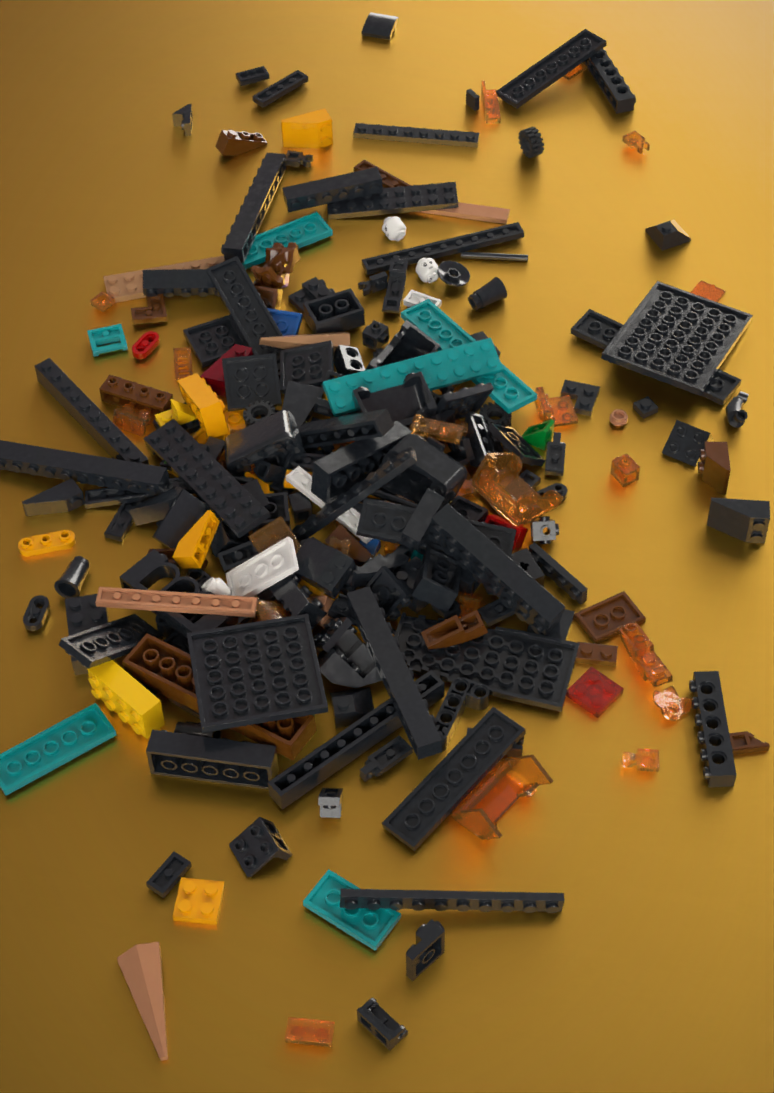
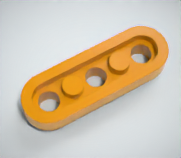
M61 530L25 537L19 541L18 548L21 555L27 557L72 548L76 543V538L71 530Z

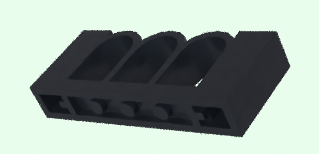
M155 549L120 576L121 587L126 589L148 590L158 580L168 577L173 578V580L160 591L214 594L210 591H200L198 582L195 579L186 576L180 577L179 568L169 563L168 558ZM152 611L186 638L189 632L234 626L238 623V616L205 614L193 624L186 618L191 613Z

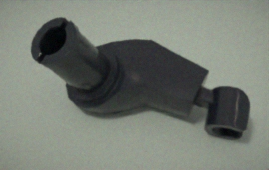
M740 391L736 397H733L725 409L728 423L735 428L741 427L748 417L747 412L741 410L749 397V394Z

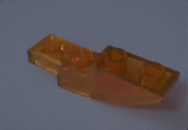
M636 621L617 627L632 662L645 681L649 680L653 687L673 681V675L654 652L653 643Z

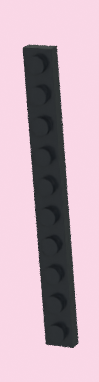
M519 222L362 259V266L367 275L389 270L391 259L408 260V265H412L422 258L437 259L524 238V231Z
M341 889L340 908L349 910L357 908H368L370 910L386 908L391 910L413 909L415 911L435 909L436 911L458 910L460 912L468 910L489 912L493 910L506 913L513 911H524L526 913L546 911L547 913L562 912L565 901L564 893Z

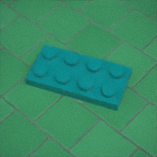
M328 869L303 900V906L376 951L401 919V913L386 908L370 910L368 908L349 910L340 908L341 889L360 888Z

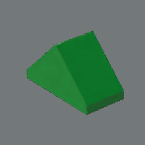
M550 419L528 427L522 437L530 445L545 451L547 442H552L554 420Z

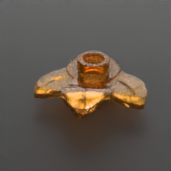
M673 686L665 689L663 693L656 690L653 693L655 704L661 708L663 716L668 720L676 721L682 714H686L691 710L692 699L688 697L679 698Z

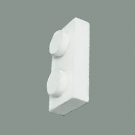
M410 290L403 300V305L412 307L429 299L440 308L442 300Z

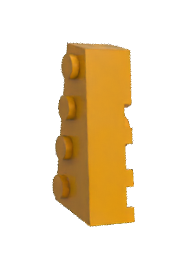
M196 373L177 380L183 399L191 408L196 420H199L202 430L206 431L207 438H216L229 433L223 413L225 409L222 399H218L216 392L212 391L211 386L207 385L205 379Z

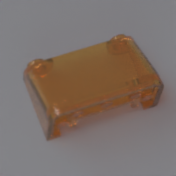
M514 452L487 453L473 475L472 485L512 524L516 526L526 525L560 505L564 497L557 491L548 490L541 496L519 476L522 469V461Z

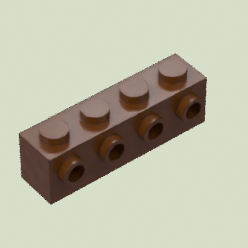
M109 375L99 388L103 402L155 418L156 414L171 409L170 399H173V394L122 379L121 377Z

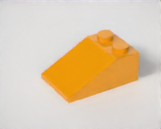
M325 108L281 120L283 147L322 148L333 145L332 118Z

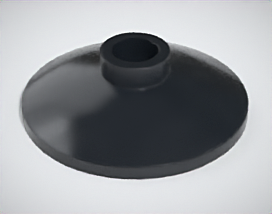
M445 261L438 266L437 274L444 283L460 287L469 282L470 273L462 264L455 261Z

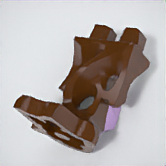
M289 242L288 246L284 247L281 243H274L272 248H266L264 266H252L251 268L255 277L253 284L280 290L283 287H287L289 274L293 272L295 263L301 260L297 244Z

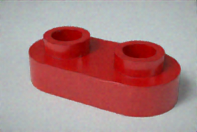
M154 331L144 333L132 346L133 356L137 359L148 357L160 344L159 334Z

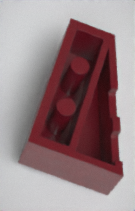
M235 344L200 377L205 379L213 392L226 397L222 359L252 356V348Z

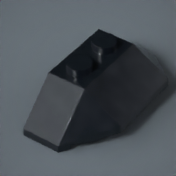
M468 411L462 436L469 438L475 459L469 461L470 465L485 470L502 471L508 465L501 443L491 436L492 433L487 429L489 425L485 422L486 419L483 415Z

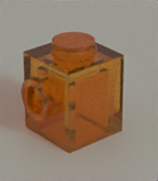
M626 453L612 460L610 473L625 487L639 480L640 466Z

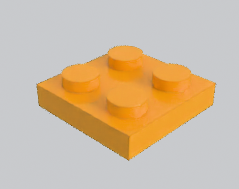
M181 877L173 912V921L217 925L225 889L224 881Z

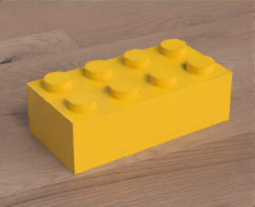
M111 660L87 669L93 696L97 700L101 699L110 711L114 710L124 723L128 722L136 734H141L147 739L150 737L152 730H159L165 725L161 700L116 662Z

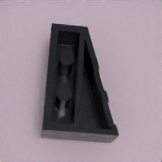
M295 573L270 586V591L278 601L284 604L283 608L292 613L291 616L308 614L311 630L327 614L322 608L324 604L318 598L311 596L313 592L306 585L302 586L300 584L302 580Z

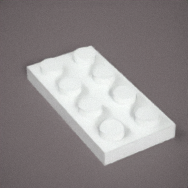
M288 536L225 573L227 585L231 589L229 596L253 597L298 571L299 566L293 539Z

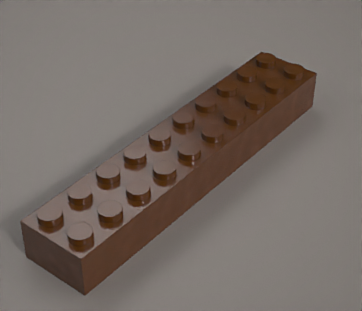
M146 634L122 661L124 670L139 683L199 713L190 654ZM314 715L229 728L259 744L266 743L276 746L277 753L292 761L317 731Z

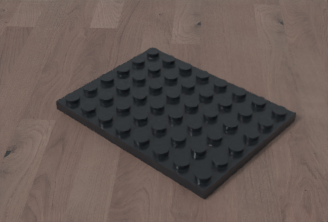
M657 281L602 352L601 359L701 396L752 321L753 315Z

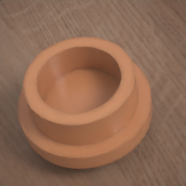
M616 409L610 415V422L613 425L623 426L628 421V416L624 410Z

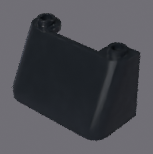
M406 320L402 324L400 331L394 335L393 339L377 358L375 357L370 361L365 370L437 352L440 345Z
M422 372L408 374L402 385L370 393V390L366 387H358L352 391L357 414L387 409L393 422L398 421L407 428L417 421L436 415L438 408Z
M280 410L240 431L229 434L224 441L225 463L228 471L233 476L245 477L247 471H252V464L280 451L285 455L288 454V451H295L296 455L305 452L295 418L291 412L286 410Z

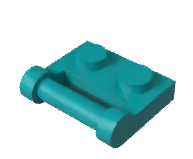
M121 324L87 331L93 357L106 352L121 349L123 351L128 350ZM119 341H120V343H115V344H110V345H106V346L97 347V346H100V345H104V344H109V343H114V342H119Z

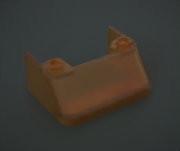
M534 755L505 758L495 765L450 814L455 821L480 839H497L502 834L499 832L496 822L519 797H531L536 793V788L539 785L551 784L553 780Z

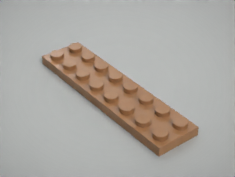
M224 256L143 270L207 269L225 260ZM143 270L103 276L109 304L145 298L146 296L143 295Z

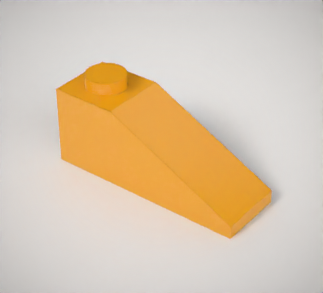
M211 510L206 511L179 541L172 558L182 569L202 567L220 523Z

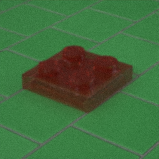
M591 666L567 690L566 696L598 718L623 694L624 688Z

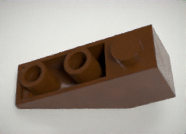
M221 130L215 147L222 155L237 156L265 146L268 142L263 138L262 134L257 132Z

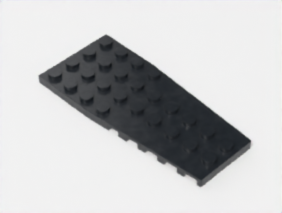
M405 612L402 613L394 637H397L400 645L399 650L404 652L407 659L406 665L408 668L411 667L412 671L424 675L432 670L441 680L450 683L456 678H466L486 685L489 688V695L562 712L580 643L522 630L496 627L495 629L486 628L488 633L464 643L428 649L421 632L445 621V619L438 618L437 621L426 619L425 615H419L417 618L406 616Z

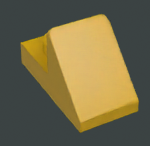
M170 399L172 409L155 415L159 427H162L172 419L180 425L196 420L189 405Z

